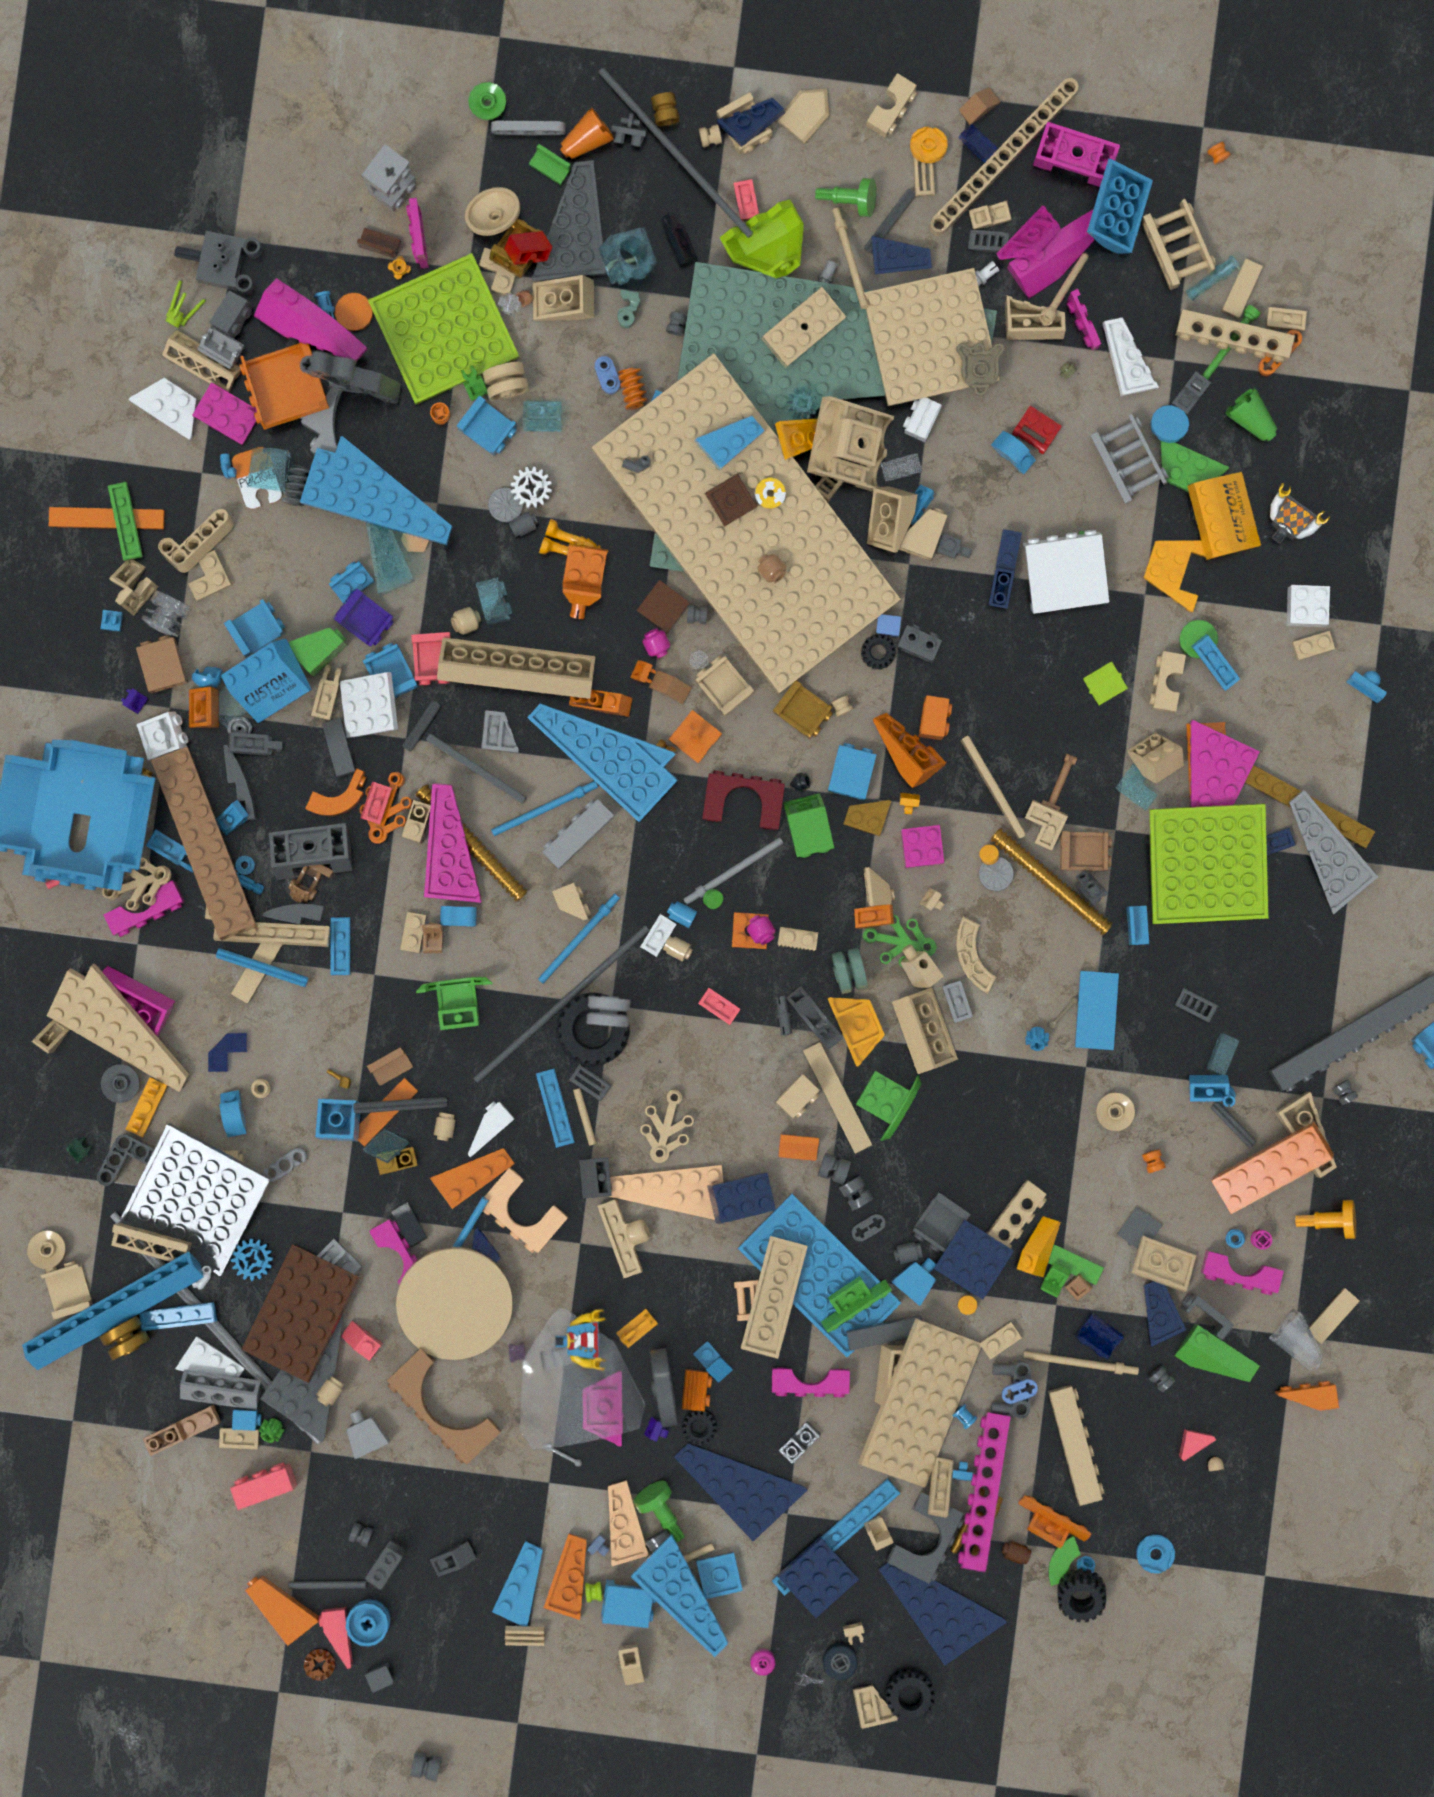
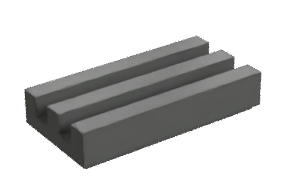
M579 1064L569 1079L599 1101L603 1099L612 1086L581 1064ZM579 1071H584L585 1073H587L588 1075H590L591 1077L605 1085V1089L601 1088L600 1086H598L597 1084H595L594 1082L580 1074ZM578 1076L579 1078H581L582 1080H584L585 1082L601 1092V1095L599 1096L598 1094H596L595 1092H593L592 1090H590L589 1088L575 1080V1077Z

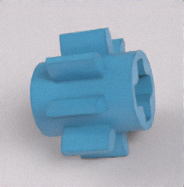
M1033 1027L1030 1031H1027V1036L1025 1037L1026 1045H1030V1048L1035 1051L1043 1050L1045 1046H1048L1049 1033H1044V1029L1041 1027Z

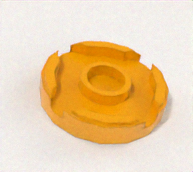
M922 127L912 135L910 151L918 161L935 163L945 156L948 142L945 134L938 128Z

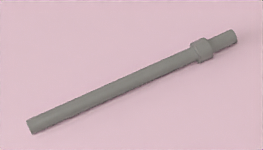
M780 837L704 886L700 885L695 888L693 893L683 898L684 902L688 905L699 897L703 898L708 890L715 888L783 844V841Z

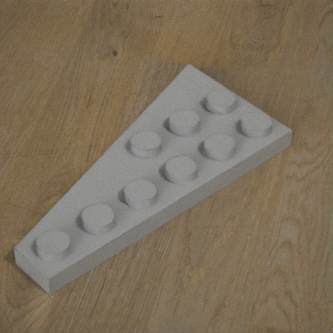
M1303 789L1289 801V804L1331 911L1335 914L1377 879L1378 876Z

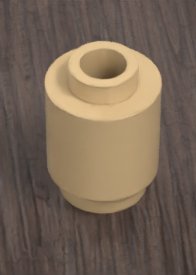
M669 936L663 948L667 952L666 954L682 962L685 959L688 960L693 952L691 944Z
M439 1113L434 1130V1135H437L438 1140L448 1141L449 1138H453L456 1122L454 1120L455 1115Z
M331 1376L316 1394L319 1396L317 1400L325 1406L328 1404L333 1405L343 1391L342 1387L344 1385Z

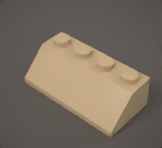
M932 987L892 1001L918 1074L958 1060Z

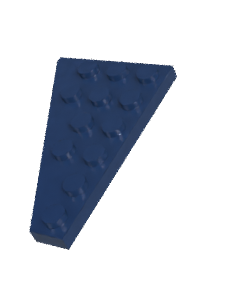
M687 1443L674 1455L676 1460L752 1541L756 1540L808 1491L805 1486L713 1453L707 1449L697 1447L691 1443Z
M888 1562L878 1568L944 1665L1007 1623L1003 1617L936 1580L934 1582L930 1581V1584Z

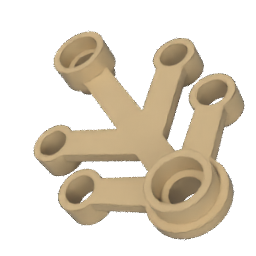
M142 857L139 868L148 870L152 875L144 876L132 869V873L124 872V875L131 876L136 880L123 884L121 891L103 888L102 894L109 900H115L120 894L136 889L132 897L126 902L127 909L136 911L139 908L138 901L147 885L153 883L148 893L144 894L142 898L145 904L151 906L156 902L155 894L160 886L169 882L171 870L166 866L155 867L150 864L148 859Z
M671 1090L667 1094L669 1104L664 1123L658 1117L654 1106L649 1105L645 1109V1114L651 1118L660 1134L659 1143L651 1133L652 1128L650 1125H642L640 1132L652 1147L650 1156L657 1163L665 1162L669 1157L670 1151L689 1142V1137L686 1134H680L677 1140L666 1145L669 1136L684 1127L692 1126L694 1123L693 1117L686 1115L681 1121L671 1126L676 1105L682 1100V1094L678 1090ZM672 1094L678 1095L677 1101L671 1100ZM652 1107L655 1110L653 1115L647 1113L648 1108ZM686 1117L692 1119L691 1124H685L684 1120ZM648 1126L650 1129L649 1133H643L642 1128ZM681 1136H685L687 1138V1141L685 1143H681L679 1141V1138ZM657 1150L663 1151L662 1157L656 1155Z

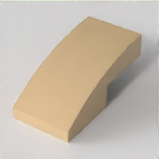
M1007 201L969 210L973 229L1012 221Z

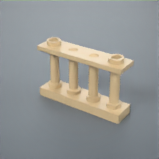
M1186 199L1181 201V209L1157 219L1152 218L1151 214L1143 216L1141 220L1170 290L1179 286L1181 278L1205 268L1211 274L1215 270L1214 266H1216L1215 259L1212 255H1209L1193 218V208L1190 203L1187 204ZM1182 216L1185 217L1188 224L1187 227L1165 236L1159 235L1157 229L1160 225ZM1192 233L1195 244L1171 254L1170 252L1167 253L1165 249L1166 243ZM1199 250L1203 261L1180 271L1174 270L1172 265L1174 260Z

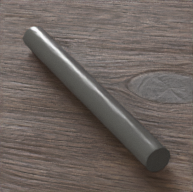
M290 1581L288 1588L360 1589L366 1588V1581Z

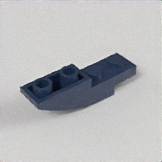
M1002 530L989 599L990 606L1008 609L1022 532Z

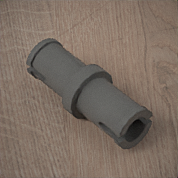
M788 996L775 997L778 1011L776 1017L779 1019L781 1036L793 1034L790 1020L792 1014L789 1013L788 1000L786 999Z

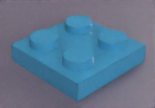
M734 1552L696 1560L706 1599L743 1591Z

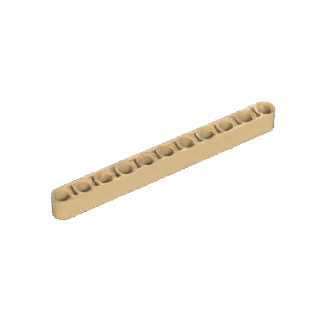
M1065 79L932 218L929 229L934 236H942L1045 129L1047 122H1051L1075 97L1078 91V83L1075 79ZM1071 86L1074 91L1067 92L1064 87ZM1057 99L1061 105L1054 106L1051 100ZM1045 113L1048 118L1042 120L1038 117V114ZM1028 126L1033 127L1035 132L1027 133L1025 128ZM1019 140L1022 146L1015 147L1012 141ZM1006 154L1009 159L1002 161L999 155ZM992 167L996 173L988 174L986 169ZM980 181L983 187L975 188L973 182ZM967 195L970 200L968 202L961 201L960 196ZM949 208H953L956 210L957 214L954 216H950L947 213V210ZM941 222L944 227L936 229L933 224Z

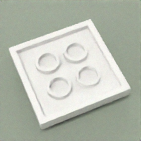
M391 672L340 681L346 738L398 730Z

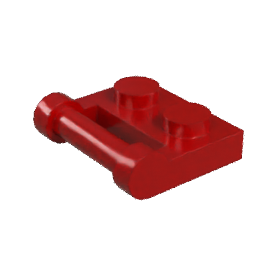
M1030 405L1011 434L1028 442L1043 455L1062 426ZM1025 426L1046 440L1044 444L1023 431L1022 427Z

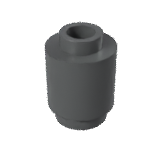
M529 512L512 519L513 522L509 523L515 537L523 536L536 530L535 525L539 524L534 513L530 515Z
M919 1242L897 1245L896 1250H893L895 1261H899L900 1264L918 1261V1258L923 1257Z

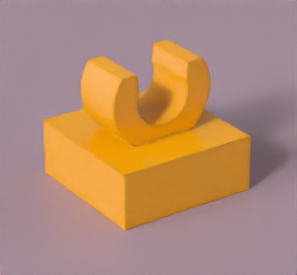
M900 792V805H905L904 814L912 815L913 807H919L920 795Z

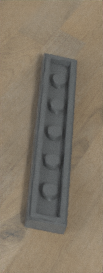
M429 734L426 739L428 742L521 804L525 802L526 797L434 735Z

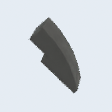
M341 718L322 723L336 776L342 777L355 773L356 768Z
M313 904L285 905L263 912L262 916L302 925L304 918L322 922L326 907Z

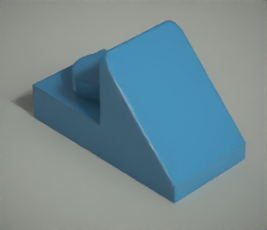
M236 800L216 820L220 829L227 836L245 823L249 815L239 801Z
M708 1341L693 1353L706 1368V1371L718 1383L733 1370Z

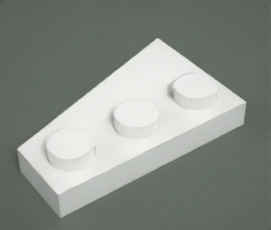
M196 1336L175 1369L240 1377L245 1368Z

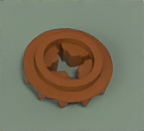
M313 1650L304 1660L306 1675L312 1678V1680L322 1681L329 1678L335 1668L334 1658L326 1650ZM315 1660L318 1662L325 1660L322 1666L323 1670L319 1668L313 1670L316 1665Z

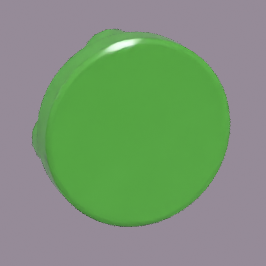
M1203 620L1189 622L1183 627L1179 636L1182 652L1189 657L1200 659L1191 646L1207 634L1217 647L1218 634L1216 629L1210 623Z

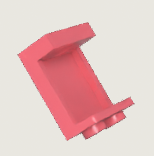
M450 632L411 635L415 681L419 682V685H430L431 681H438V684L450 683V681L437 680L442 639L451 638Z

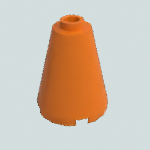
M591 108L561 142L562 148L560 150L566 158L570 156L573 159L611 142L614 138L604 121L602 122L597 112Z

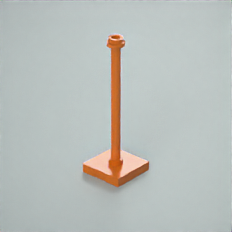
M692 710L668 740L699 764L722 733Z

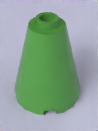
M1255 388L1243 393L1235 400L1234 407L1230 405L1226 410L1225 414L1262 441H1270L1277 434L1275 432L1277 427Z

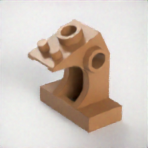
M323 865L303 867L297 880L293 878L289 884L290 896L299 903L307 904L309 900L312 901L317 894L315 888L322 875L332 878L334 875L333 870ZM306 874L315 878L310 888L301 884Z

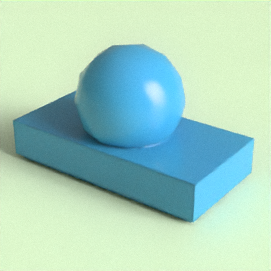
M1355 671L1346 681L1376 703L1380 702L1387 694L1386 691L1378 687L1381 679L1380 675L1375 671H1367L1363 676Z

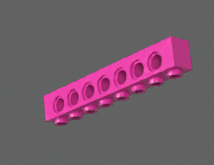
M985 1413V1416L981 1417L980 1428H983L982 1436L979 1435L977 1447H980L979 1455H975L974 1466H977L976 1474L972 1475L971 1485L974 1486L973 1493H969L968 1496L970 1511L965 1515L964 1524L967 1525V1530L963 1532L961 1544H964L963 1552L960 1551L958 1563L961 1564L960 1568L986 1572L1010 1416ZM991 1428L996 1429L998 1432L996 1439H991L988 1436V1431ZM988 1447L992 1448L995 1452L994 1457L991 1459L985 1455V1450ZM984 1467L991 1469L992 1473L989 1478H985L982 1475ZM981 1486H985L988 1489L986 1497H981L979 1494ZM979 1505L985 1508V1514L982 1517L976 1514V1508ZM975 1525H979L982 1528L980 1536L973 1534L972 1529ZM973 1544L979 1547V1553L975 1556L969 1552V1548Z

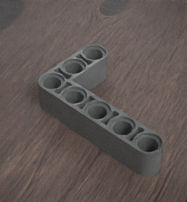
M130 1134L119 1135L115 1139L97 1174L98 1183L103 1186L114 1184L129 1156L147 1165L155 1147ZM124 1137L129 1140L127 1148L121 1145V1140ZM140 1146L146 1148L147 1153L144 1157L138 1154ZM115 1154L118 1155L121 1160L118 1165H115L112 1162V1157ZM105 1172L111 1174L110 1182L104 1181L103 1174Z

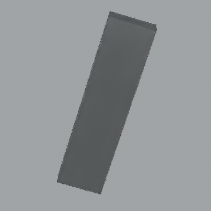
M917 1315L846 1330L848 1348L851 1351L907 1339L915 1318L922 1320V1317Z

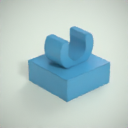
M103 610L101 629L121 632L123 612Z
M959 1462L958 1471L953 1470L952 1479L972 1481L973 1473L967 1472L968 1462Z

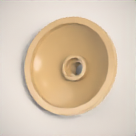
M506 188L487 189L470 201L465 211V221L470 230L476 234L484 236L499 234L508 229L518 218L520 213L519 199L513 191Z

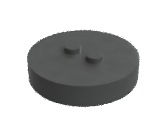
M667 1349L651 1350L654 1382H651L654 1397L657 1396L662 1427L678 1425V1417Z

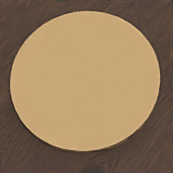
M463 1247L437 1249L414 1262L404 1274L396 1298L398 1321L407 1338L425 1353L447 1360L470 1358L492 1347L501 1338L509 1324L513 1304L509 1282L497 1264L486 1255Z

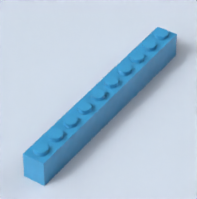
M190 1252L181 1255L22 1344L25 1359L36 1370L45 1367L204 1278L200 1263Z

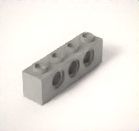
M185 1369L180 1383V1399L257 1410L261 1394V1381Z

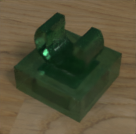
M84 1137L79 1139V1141L74 1139L66 1147L77 1163L83 1160L92 1148L91 1145L87 1148L81 1145L85 1141Z

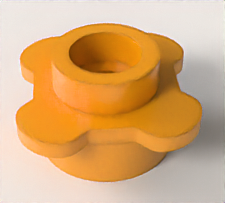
M401 256L388 264V269L394 273L396 279H401L402 275L411 271V267L405 263V259Z

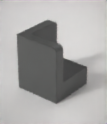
M388 1662L366 1672L365 1677L372 1693L393 1684L394 1681L388 1670Z

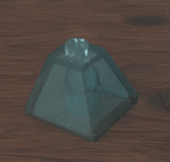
M275 448L252 449L247 487L284 492L286 490L285 484L287 483L291 455L289 451Z

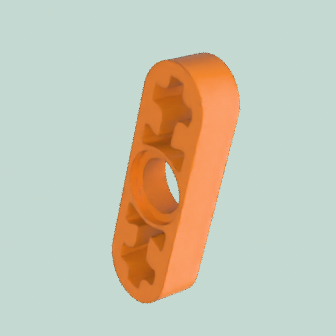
M1290 330L1286 333L1297 337L1296 342H1293L1291 353L1302 342V335L1297 330ZM1265 356L1258 364V371L1263 376H1270L1282 363L1278 362L1276 364L1274 362L1270 366L1271 371L1269 369L1265 371L1263 363L1268 364L1273 359Z

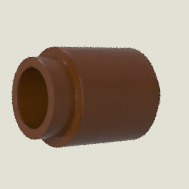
M1009 1540L1008 1543L1005 1542L1001 1551L1004 1554L1003 1558L1020 1565L1028 1563L1032 1550L1028 1549V1546Z

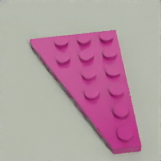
M1191 720L1190 807L1234 805L1260 751L1197 721Z

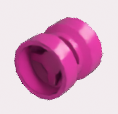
M1258 1229L1251 1234L1250 1241L1254 1247L1264 1250L1271 1246L1272 1236L1269 1232Z

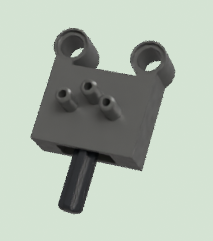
M206 231L202 251L176 246L174 256L199 262L196 274L198 283L239 291L242 295H250L254 291L253 281L247 275L239 276L244 252L252 259L258 258L262 254V246L256 238L244 239ZM252 244L257 245V249L254 252L248 251L249 246ZM248 281L249 286L246 289H241V283Z

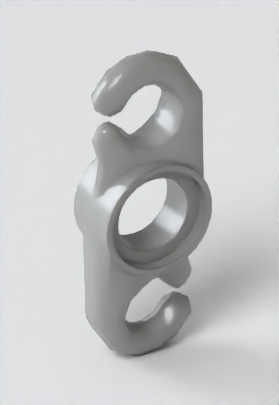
M295 1148L280 1157L274 1164H271L269 1168L275 1170L276 1175L271 1177L270 1182L279 1180L301 1164L300 1161L294 1158L296 1153H300L302 1155L301 1161L305 1162L307 1159L306 1152L301 1148ZM283 1159L290 1162V1168L287 1171L280 1168V1162ZM265 1168L264 1171H263V1173L266 1174L267 1176H269V1175H268L269 1169H268V1168Z

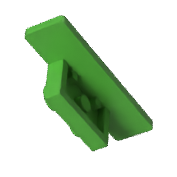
M857 1277L828 1297L836 1312L821 1321L827 1333L836 1330L841 1324L854 1318L856 1314L869 1308L880 1298L886 1297L892 1289L886 1280L868 1289L861 1277Z

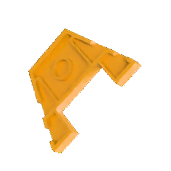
M1155 541L1143 578L1192 613L1198 595L1180 590L1179 588L1190 554L1193 553L1206 557L1202 541Z

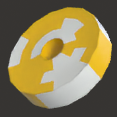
M766 478L758 483L754 495L760 506L766 509H773L782 504L786 491L781 481L776 478ZM768 490L773 491L774 495L772 497L767 495Z

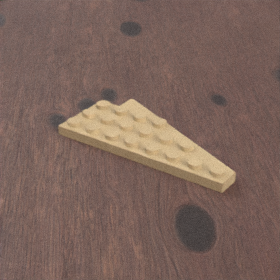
M93 964L90 967L86 977L71 968L67 971L47 1016L180 1092L189 1073L97 965Z

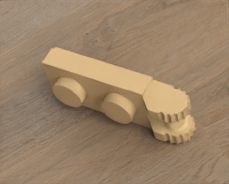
M326 664L322 679L319 682L311 716L331 721L340 686L339 681L342 668H337L334 681H330L327 679L331 671V665Z

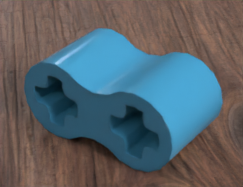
M440 907L441 926L476 927L477 907Z

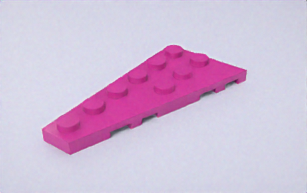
M433 783L424 897L481 903L482 899L453 785Z

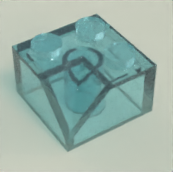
M497 577L476 583L487 624L510 619L509 614L512 613L510 602H505L504 595H507L504 582H500Z

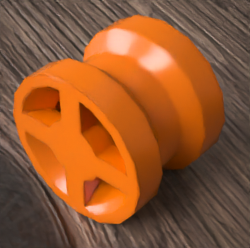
M1224 142L1216 144L1207 151L1208 155L1212 156L1214 165L1223 162L1231 156L1230 152L1226 151Z

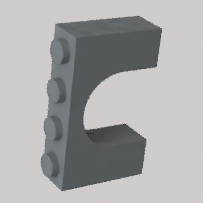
M920 1492L912 1509L935 1522L939 1530L938 1544L931 1552L924 1555L913 1554L894 1544L886 1562L930 1584V1581L934 1582L939 1571L936 1569L939 1563L943 1564L947 1556L945 1551L948 1545L951 1546L956 1536L953 1534L956 1528L960 1529L963 1524L964 1518L962 1516L964 1513L949 1506L947 1518L929 1515V1495Z

